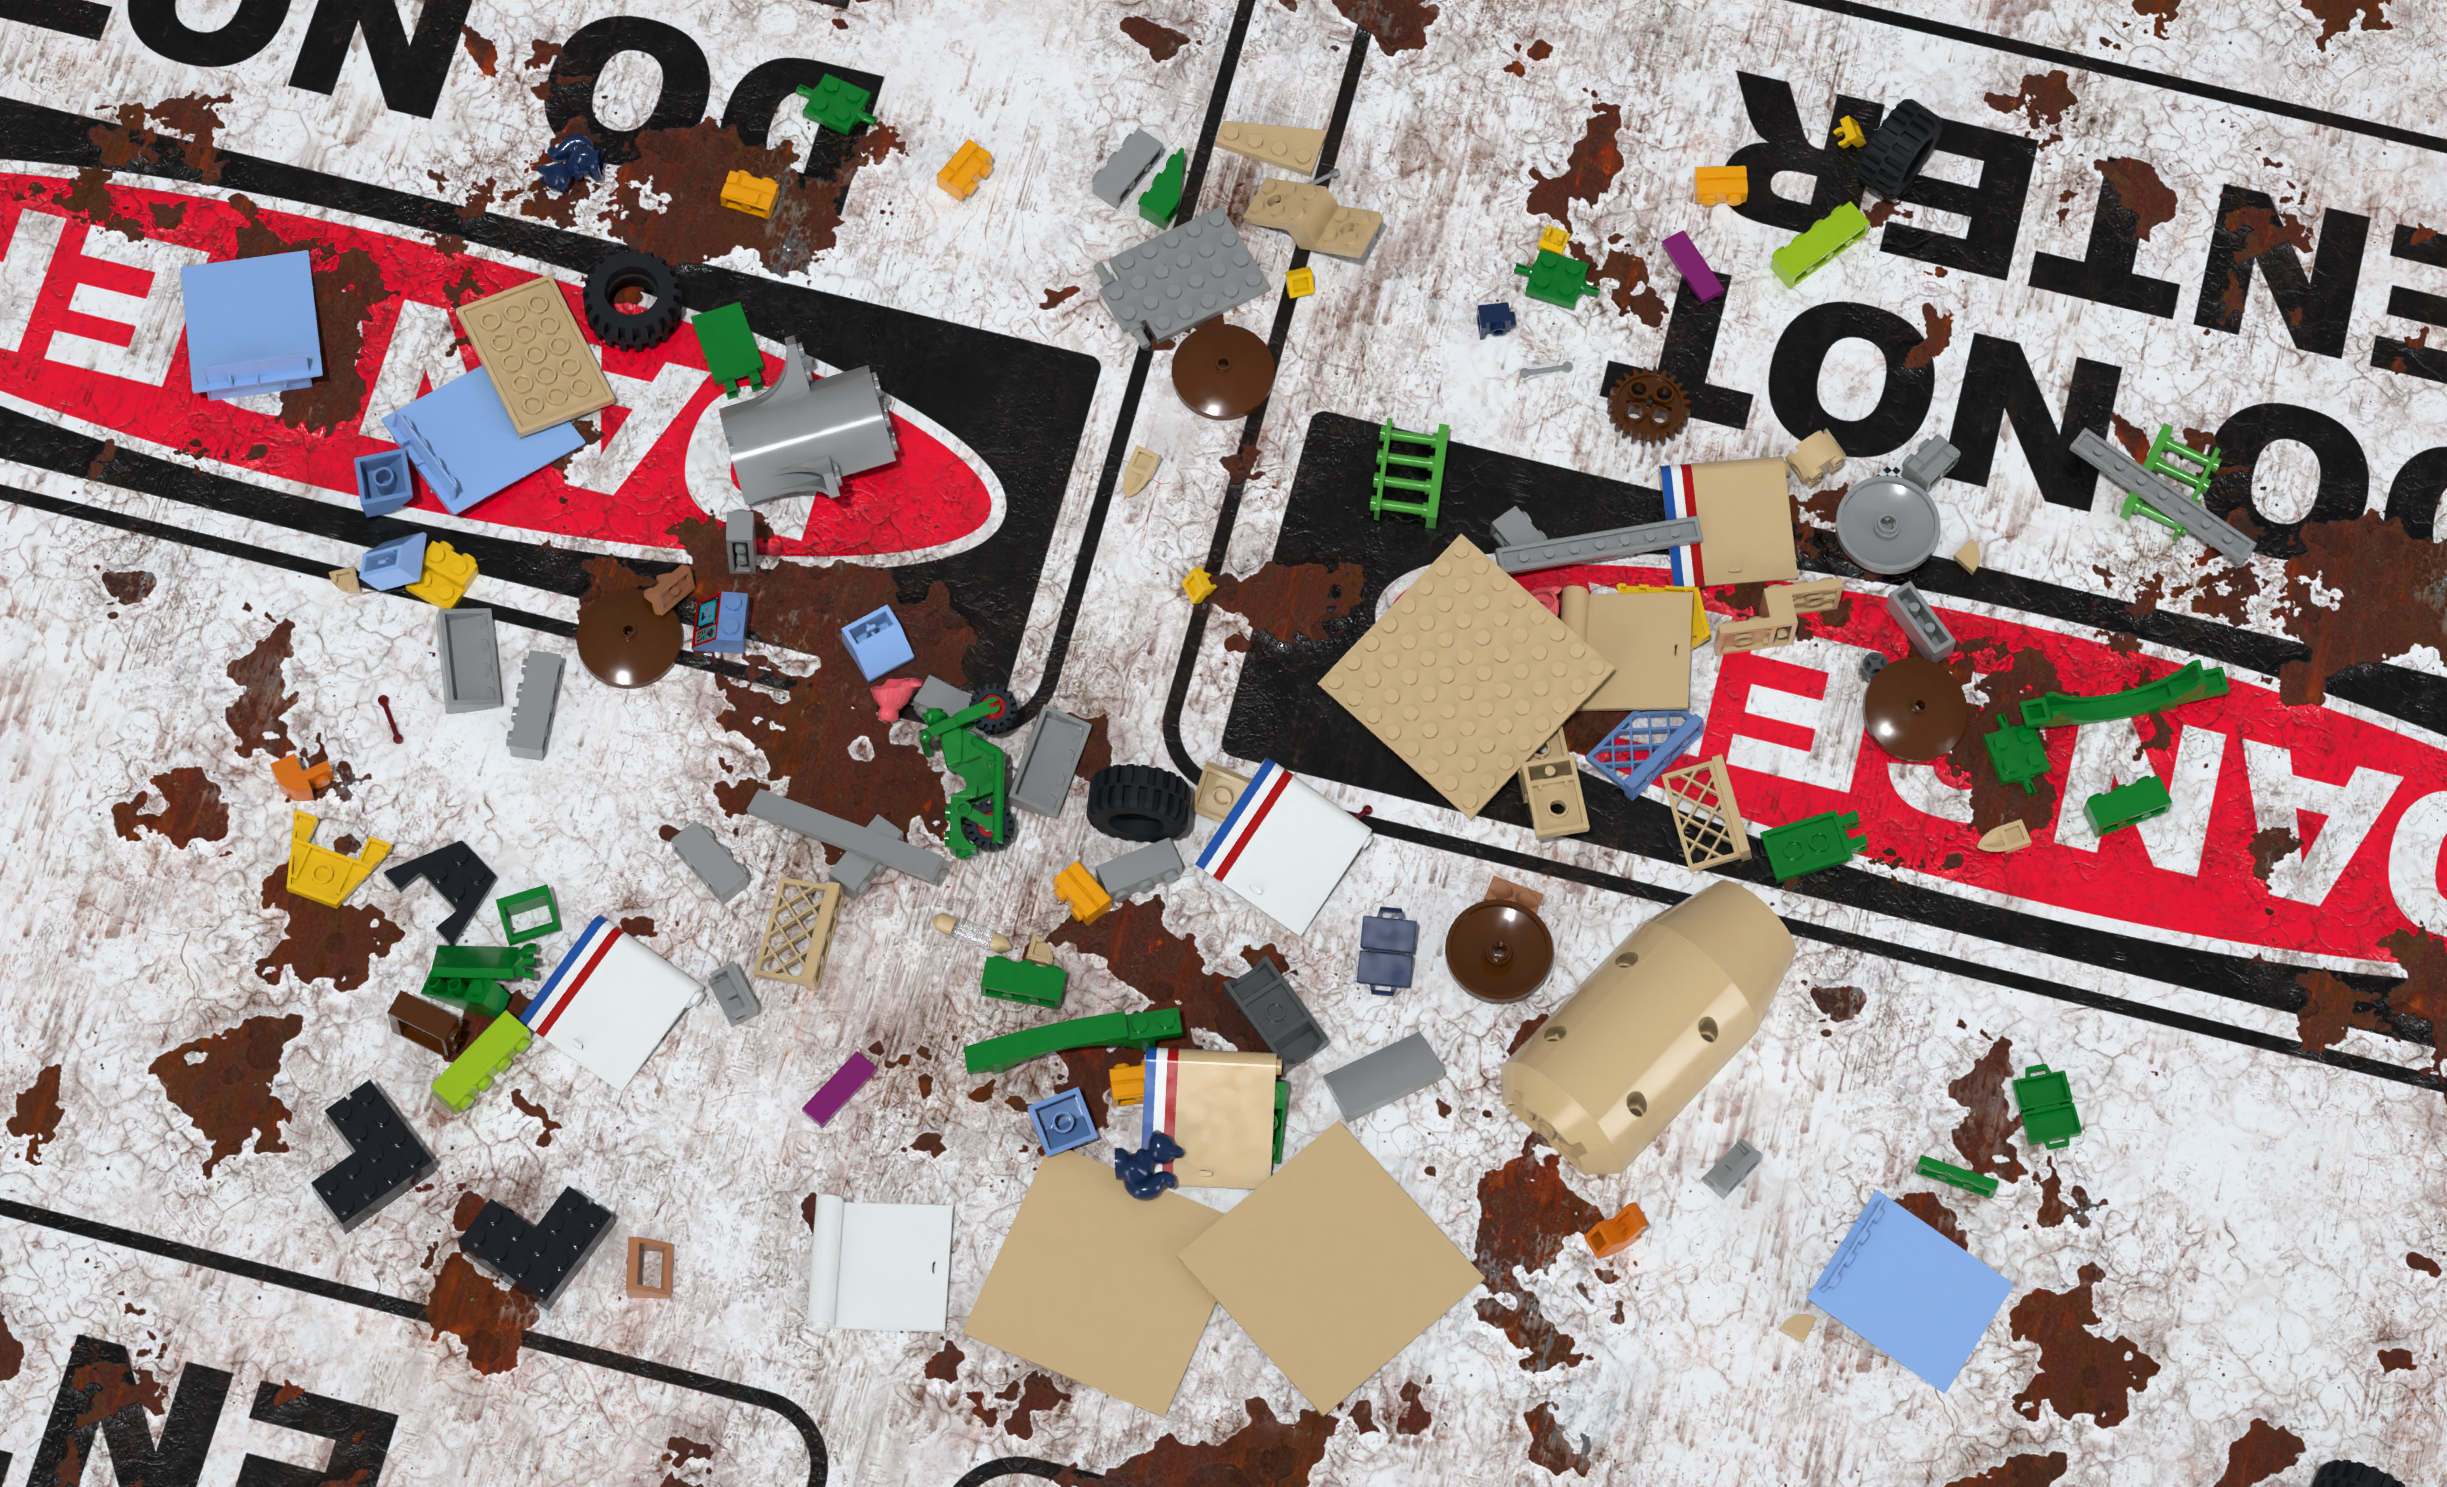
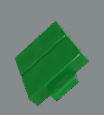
M2046 1063L2025 1067V1078L2013 1080L2012 1088L2019 1113H2022L2021 1120L2028 1145L2044 1143L2047 1150L2070 1146L2069 1138L2080 1136L2082 1129L2075 1104L2072 1103L2073 1097L2065 1071L2052 1073ZM2040 1071H2045V1072H2046V1074L2037 1075V1076H2032V1077H2031V1075H2030V1073H2035V1072H2040ZM2065 1139V1141L2053 1144L2049 1143L2051 1141Z

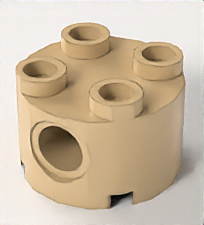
M1825 429L1823 432L1821 430L1808 436L1795 446L1798 449L1795 454L1790 451L1786 456V460L1803 484H1807L1809 488L1818 485L1822 481L1821 477L1828 472L1833 475L1841 470L1844 466L1842 462L1846 459L1845 452L1828 429Z

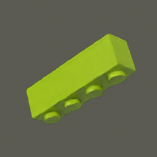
M1851 201L1844 206L1839 205L1831 212L1829 217L1824 220H1817L1805 234L1801 232L1795 236L1791 244L1785 248L1784 246L1778 248L1772 255L1770 269L1789 289H1792L1868 234L1870 221Z
M505 1010L431 1085L433 1096L455 1115L461 1110L466 1111L473 1104L474 1097L480 1091H486L493 1083V1078L499 1072H505L510 1067L512 1059L518 1053L522 1054L528 1049L532 1040L530 1030Z

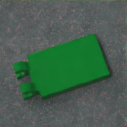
M740 302L691 316V322L715 386L723 384L728 400L738 397L737 386L734 380L747 376L753 392L762 390V379L759 372L764 371V365Z
M1833 810L1760 832V838L1776 883L1853 861L1852 853L1857 854L1868 851V841L1865 834L1849 839L1846 831L1859 828L1858 822H1860L1857 811L1838 816L1837 811Z
M529 943L520 950L518 947L438 945L432 965V977L514 979V976H522L524 978H534V969H527L524 965L536 967L537 958H534V954L527 953H536L537 945L536 943Z

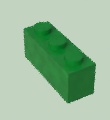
M2159 775L2151 778L2150 776H2144L2129 786L2122 784L2113 788L2107 794L2097 793L2090 796L2086 801L2083 813L2095 838L2168 813L2172 801Z
M987 956L981 981V996L1060 1010L1066 984V970H1062L1055 965L1038 966L1028 960L1016 962L1010 961L1004 956Z

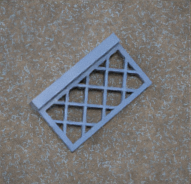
M1633 710L1585 756V759L1623 789L1626 797L1634 801L1704 733V720L1696 713L1691 715L1686 710H1647V712H1644L1645 710ZM1681 716L1686 721L1681 726H1670L1669 717ZM1666 717L1667 726L1651 727V718ZM1637 718H1648V728H1632V722ZM1667 733V739L1663 743H1652L1651 734ZM1648 734L1649 744L1633 745V735ZM1630 735V745L1614 746V740L1618 736ZM1649 750V757L1646 760L1634 761L1633 751ZM1612 752V762L1601 763L1596 759L1600 753ZM1615 752H1631V761L1615 762ZM1631 767V774L1625 780L1616 775V768Z

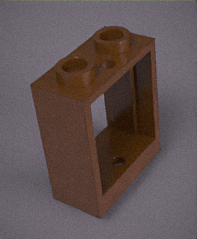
M400 990L387 1012L392 1032L450 1059L453 1052L457 1053L460 1050L464 1040L458 1017Z

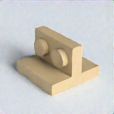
M1207 761L1204 765L1190 811L1223 823L1252 779Z

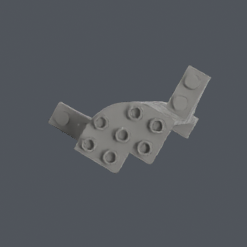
M794 335L784 338L786 344L785 364L773 386L756 398L719 409L729 452L746 505L797 491H819L827 494L830 498L840 496L838 487L843 486L842 476L896 461L894 452L899 451L897 441L891 426L884 397L881 396L882 391L876 372H870L869 365L813 381L809 366L804 367L801 359L806 357L802 342L796 343Z

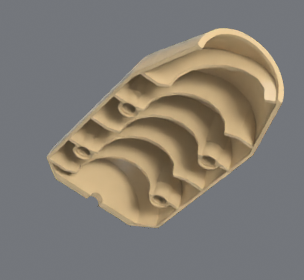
M1720 880L1640 923L1502 1064L1500 1072L1503 1106L1536 1134L1542 1135L1554 1150L1583 1175L1623 1173L1757 1033L1796 954L1795 942L1781 919L1760 898L1746 888L1727 880Z

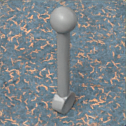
M1337 168L1332 169L1328 174L1307 184L1317 185L1329 178L1339 176L1340 172Z
M1566 361L1560 366L1530 370L1522 368L1520 375L1523 378H1527L1532 374L1561 370L1569 373L1572 371L1573 365L1571 362Z

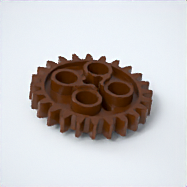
M1643 367L1642 373L1639 374L1634 368L1632 377L1624 373L1623 381L1617 379L1615 387L1610 389L1611 396H1608L1607 404H1609L1607 413L1611 414L1609 422L1616 423L1615 431L1623 430L1622 438L1628 435L1632 436V444L1637 439H1640L1642 447L1646 441H1650L1651 446L1654 447L1656 440L1665 445L1666 437L1673 441L1675 433L1681 435L1682 426H1687V418L1690 417L1691 412L1688 409L1691 405V400L1687 399L1689 392L1681 391L1683 382L1675 384V375L1668 379L1666 377L1667 370H1664L1660 375L1657 374L1656 367L1653 368L1652 373H1648L1647 368ZM1640 391L1643 395L1637 396L1632 392ZM1665 395L1669 399L1662 400L1658 396ZM1629 414H1637L1639 418H1631ZM1662 418L1665 420V422L1659 423L1656 422L1654 419Z

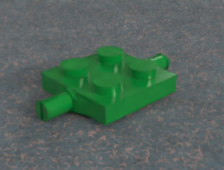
M825 73L819 85L814 89L799 84L796 89V94L809 98L808 103L803 109V117L847 136L860 121L873 127L877 123V116L865 112V107L871 99V92Z
M1540 249L1537 260L1532 267L1516 263L1514 273L1528 277V285L1525 291L1526 296L1574 310L1577 300L1583 293L1597 298L1600 287L1586 284L1588 263Z
M2000 713L1995 716L2000 730L1986 734L1982 738L2000 786L2009 783H2022L2027 797L2037 794V790L2032 780L2037 776L2048 774L2051 770L2035 728H2026L2025 725L2010 726L2006 713H2002V715Z

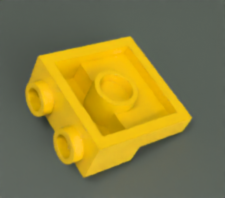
M432 541L423 556L420 581L407 584L406 590L440 609H455L479 575L477 561L467 553H463L461 556L453 552L454 548L445 541H441L440 544Z

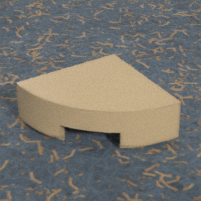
M1972 538L1953 557L1971 575L1976 572L1980 562V551Z
M354 566L329 572L332 583L339 590L351 594L361 593Z
M1033 934L1026 960L1042 966L1053 965L1051 949L1043 938Z
M1808 1314L1792 1316L1782 1324L1779 1331L1804 1343L1817 1317Z

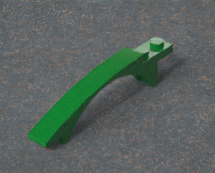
M2199 659L2191 661L2185 667L2167 677L2135 689L2091 697L2068 696L2051 691L2046 692L2045 697L2019 702L2026 728L2079 725L2174 710L2180 704L2226 695L2229 693V687L2222 666L2203 670Z
M1178 1007L1125 1015V1011L1073 1019L1023 1030L964 1047L967 1074L993 1070L994 1074H999L1030 1058L1075 1047L1111 1045L1130 1047L1146 1052V1047H1155V1040L1181 1037L1182 1028Z

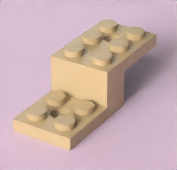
M1272 178L1265 179L1243 216L1247 224L1287 230L1300 249L1355 258L1361 257L1383 220L1382 215L1377 211L1339 206L1326 186Z
M1824 577L1814 582L1803 580L1797 581L1793 585L1782 586L1774 584L1765 588L1759 607L1760 616L1751 617L1746 621L1728 620L1718 624L1714 642L1715 656L1793 645L1798 625L1796 615L1838 609L1843 590L1842 579Z
M1561 726L1544 743L1547 752L1544 754L1535 753L1527 762L1521 763V768L1517 772L1523 802L1529 803L1536 840L1587 832L1590 828L1574 754H1568L1564 731ZM1554 804H1561L1565 808V812L1555 814L1551 811L1550 807Z

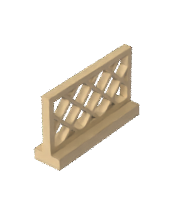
M1722 754L1712 757V761L1661 775L1690 873L1738 859L1742 861L1752 859L1751 850ZM1710 770L1711 779L1706 786L1694 780L1698 772ZM1681 778L1687 781L1682 792L1679 793L1671 789L1670 780ZM1691 784L1703 790L1697 801L1685 796ZM1712 784H1714L1715 790L1711 789ZM1707 793L1718 797L1719 801L1714 809L1701 804ZM1673 795L1678 797L1676 802L1674 801ZM1682 800L1694 805L1688 817L1677 811V807ZM1698 808L1710 813L1704 825L1692 819ZM1715 816L1725 821L1726 825L1721 833L1708 828ZM1680 819L1685 821L1683 825H1681ZM1689 823L1701 829L1695 841L1684 835V831ZM1727 831L1729 834V838L1725 836ZM1705 832L1717 837L1711 849L1699 843ZM1723 840L1732 845L1734 853L1721 855L1715 851ZM1687 843L1692 845L1690 849H1688ZM1696 847L1708 853L1704 861L1693 864L1691 855Z
M780 878L754 970L756 978L805 985L808 990H819L845 897L840 883L830 882L829 885ZM786 886L797 888L800 892L799 895L789 901L784 897ZM815 891L824 892L823 899L815 905H812L807 896ZM805 899L810 908L796 916L791 906ZM788 909L794 918L780 926L777 921L778 914ZM814 913L817 918L816 924L805 929L800 921ZM798 923L803 932L789 940L784 931ZM782 933L787 942L773 950L770 945L771 939ZM807 937L810 941L809 948L799 954L793 945ZM791 947L796 956L782 964L777 955ZM773 957L780 965L771 972L762 971L764 963ZM800 961L803 966L801 977L789 975L786 969Z

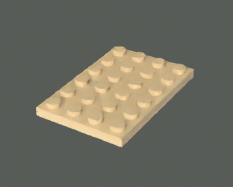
M551 274L456 308V315L519 439L615 403V397Z

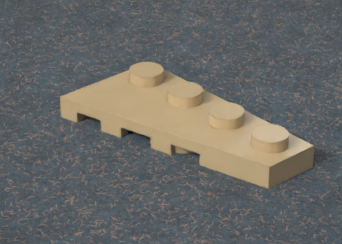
M1223 121L1215 140V147L1311 177L1327 137V130Z

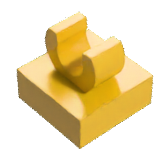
M1849 115L1840 119L1842 127H1838L1833 131L1837 137L1845 134V138L1838 142L1840 147L1847 148L1852 143L1857 148H1860L1867 144L1856 120Z
M1546 225L1537 250L1540 251L1542 249L1563 255L1571 233Z
M1310 266L1285 272L1287 294L1290 299L1315 293Z
M1202 567L1193 568L1181 582L1192 604L1201 603L1207 595H1210L1217 588L1216 584L1211 585L1208 580L1211 575L1204 572Z

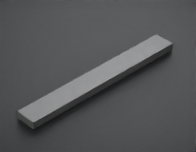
M2086 427L2070 445L2069 450L2239 565H2242L2255 549L2256 542Z
M1698 516L1501 547L1496 548L1494 552L1497 565L1507 574H1514L1702 543L1703 536Z
M760 788L746 809L749 815L929 882L934 880L944 863V858L941 855Z

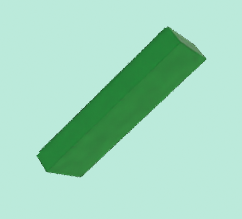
M1924 1155L1920 1156L1915 1170L1916 1174L1990 1199L1994 1197L1999 1183L1998 1180Z

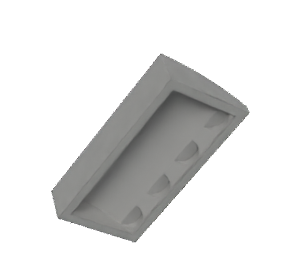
M491 608L439 609L436 616L446 714L474 712L501 706Z
M1043 704L1038 712L1006 795L1005 803L1031 813L1057 818L1092 724Z
M1417 1032L1324 1075L1323 1079L1343 1117L1349 1123L1444 1079L1445 1071L1420 1032Z

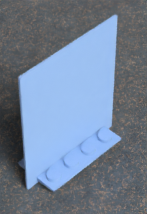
M308 250L180 268L192 391L194 394L207 392L209 401L294 390L312 387L311 378L323 376Z
M482 365L381 418V422L391 433L397 446L400 449L406 448L408 460L431 488L430 493L434 492L451 516L586 443L569 420L519 439Z
M1876 1190L1843 1242H1840L1839 1248L1828 1265L1823 1267V1273L1806 1298L1945 1394L1976 1344L1981 1340V1336L2014 1284L1879 1190Z

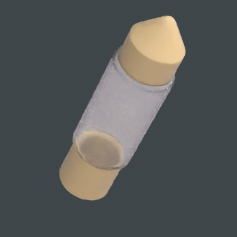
M943 912L932 917L936 930L949 934L955 939L997 953L1008 951L1012 948L1006 936L997 933L993 929Z

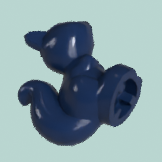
M581 134L569 135L560 142L557 148L554 146L548 148L547 154L550 159L554 161L567 160L566 163H554L549 166L538 165L536 167V170L544 175L540 178L541 183L561 193L567 190L572 177L575 180H581L583 175L589 174L595 181H602L604 179V159L601 149H596L593 142L587 136Z
M1155 1130L1148 1140L1146 1150L1140 1148L1136 1153L1129 1155L1125 1149L1115 1148L1116 1180H1123L1125 1189L1133 1198L1151 1200L1162 1192L1165 1185L1170 1189L1176 1185V1178L1171 1172L1159 1171L1155 1174L1152 1173L1155 1163L1164 1164L1170 1162L1173 1158H1181L1184 1155L1183 1150L1175 1144L1171 1136Z

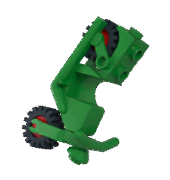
M993 683V686L986 684L982 689L979 687L976 690V694H972L969 707L956 712L950 718H948V714L943 713L941 708H928L926 713H922V719L928 726V728L921 729L918 732L924 755L932 757L934 749L931 741L941 739L947 770L959 773L966 782L965 790L951 796V805H945V821H950V831H945V847H949L950 854L955 855V858L970 859L971 855H978V847L983 851H986V849L991 852H995V850L1002 851L1006 844L1009 845L1010 839L1015 834L1013 815L1008 808H1005L1006 760L1004 751L1000 747L967 732V730L976 727L979 730L982 729L986 734L993 732V735L998 734L997 732L1002 731L1003 733L1007 727H1012L1013 721H1016L1017 703L1013 693L1008 691L1003 685L999 687L998 684ZM993 797V801H991V803H986V801H984L986 799ZM984 801L980 806L976 805L974 806V808L971 807L972 805L979 804V802ZM962 825H967L966 829L969 839L974 844L969 843L965 839L962 831Z

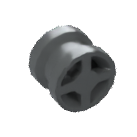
M1872 652L1865 656L1860 673L1865 682L1870 683L1873 677L1889 664L1885 655L1879 652Z

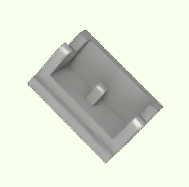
M734 960L710 973L712 978L708 980V983L731 1027L759 1015L757 1003Z
M1740 1139L1702 1177L1701 1181L1724 1200L1760 1163L1762 1153L1744 1139Z

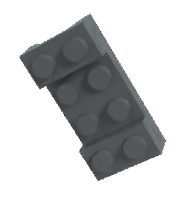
M1267 955L1252 970L1238 979L1226 980L1222 983L1223 993L1236 1011L1240 1010L1267 1047L1268 1053H1277V1059H1282V1074H1285L1328 1046V1037Z

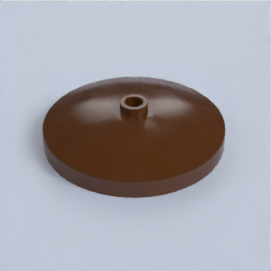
M1231 324L1205 326L1188 335L1178 346L1174 354L1171 371L1173 387L1181 402L1192 412L1204 418L1219 421L1239 419L1261 407L1271 393L1275 375L1273 357L1267 345L1253 332Z
M639 589L617 590L598 598L587 608L581 617L576 635L579 657L586 670L600 682L620 689L642 688L662 679L675 666L680 656L683 642L681 624L673 608L663 616L655 614L652 603L644 597V590Z
M1921 658L1900 659L1882 668L1867 686L1862 705L1866 729L1876 745L1888 755L1912 763L1932 761L1952 749L1965 730L1968 716L1965 694L1955 677L1939 664Z
M1502 899L1482 901L1465 909L1452 923L1445 944V960L1454 981L1471 996L1491 1003L1514 1002L1533 993L1547 977L1553 956L1551 936L1541 918L1522 904Z

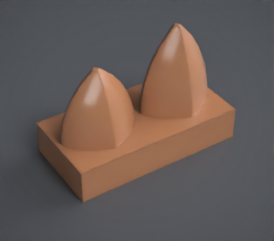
M682 564L672 573L658 575L656 578L659 584L644 590V597L652 603L654 613L663 616L696 588L690 566Z
M1493 876L1484 901L1493 899L1509 900L1522 904L1537 914L1543 899V893Z

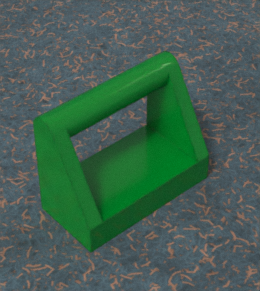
M547 884L496 899L497 909L509 946L561 931ZM548 906L552 922L511 934L507 917Z

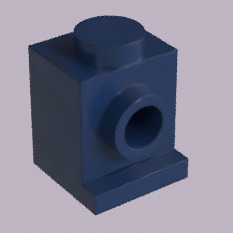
M1508 302L1478 305L1476 319L1480 340H1484L1487 334L1494 336L1503 335L1506 332H1510V327L1516 326L1514 311L1510 312Z

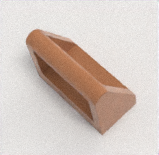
M642 1237L628 1238L627 1298H671L674 1244ZM641 1251L662 1252L661 1289L639 1285Z

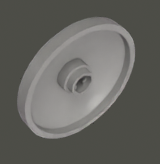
M1876 476L1859 482L1844 495L1837 510L1835 530L1841 548L1857 565L1875 573L1899 574L1920 566L1932 554L1940 534V516L1932 498L1915 483L1895 476Z

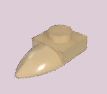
M1136 445L1124 474L1123 487L1127 498L1139 492L1149 479L1152 480L1162 458L1161 455Z
M2022 819L1990 830L1979 841L1977 848L1989 852L2005 851V854L2031 846L2032 841Z

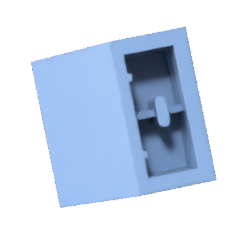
M421 532L387 541L363 554L359 578L379 591L420 581L427 534Z
M888 605L841 629L842 642L868 683L914 659L902 627Z

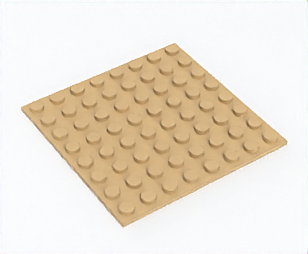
M1460 534L1317 684L1468 819L1472 820L1520 770L1521 763L1527 762L1615 670V667L1463 534Z
M1339 1120L1176 1255L1177 1259L1322 1417L1327 1415L1485 1280V1277Z
M1069 1149L1047 1157L1045 1154L962 1334L1165 1418L1217 1302L1177 1259L1176 1255L1223 1217L1225 1213L1164 1188L1157 1197L1151 1200H1138L1127 1192L1123 1180H1116L1115 1168Z

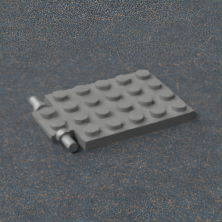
M1222 206L1109 258V264L1119 279L1118 281L1115 280L1113 275H1109L1102 262H1098L1093 266L1100 278L1099 283L1102 288L1099 289V293L1123 333L1129 332L1132 337H1135L1142 349H1146L1151 345L1144 333V324H1146L1156 343L1159 344L1261 296L1271 289L1270 284Z

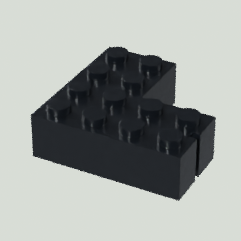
M370 1079L349 1093L351 1099L347 1100L346 1097H343L325 1110L329 1124L352 1154L311 1182L314 1194L345 1235L435 1173L432 1159Z
M567 1186L535 1228L493 1199H490L458 1240L461 1253L547 1311H550L614 1227L612 1214L594 1202L589 1205L588 1198Z

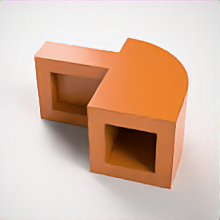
M295 753L270 764L273 776L282 793L295 801L313 800L312 789L323 788L330 781L334 780L332 768L328 760L304 771Z
M1633 1202L1626 1205L1614 1218L1598 1222L1584 1238L1596 1258L1600 1259L1613 1255L1635 1243L1642 1237L1640 1233L1649 1223L1637 1203Z

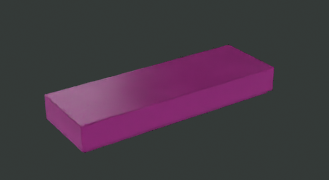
M1684 230L1662 241V247L1701 304L1723 294L1724 288Z
M856 1051L802 1108V1112L823 1128L877 1072V1067Z

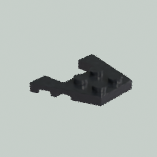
M462 840L384 872V877L399 893L404 891L419 877H423L456 911L436 927V932L451 946H456L465 927H468L472 916L481 907L497 882V877Z

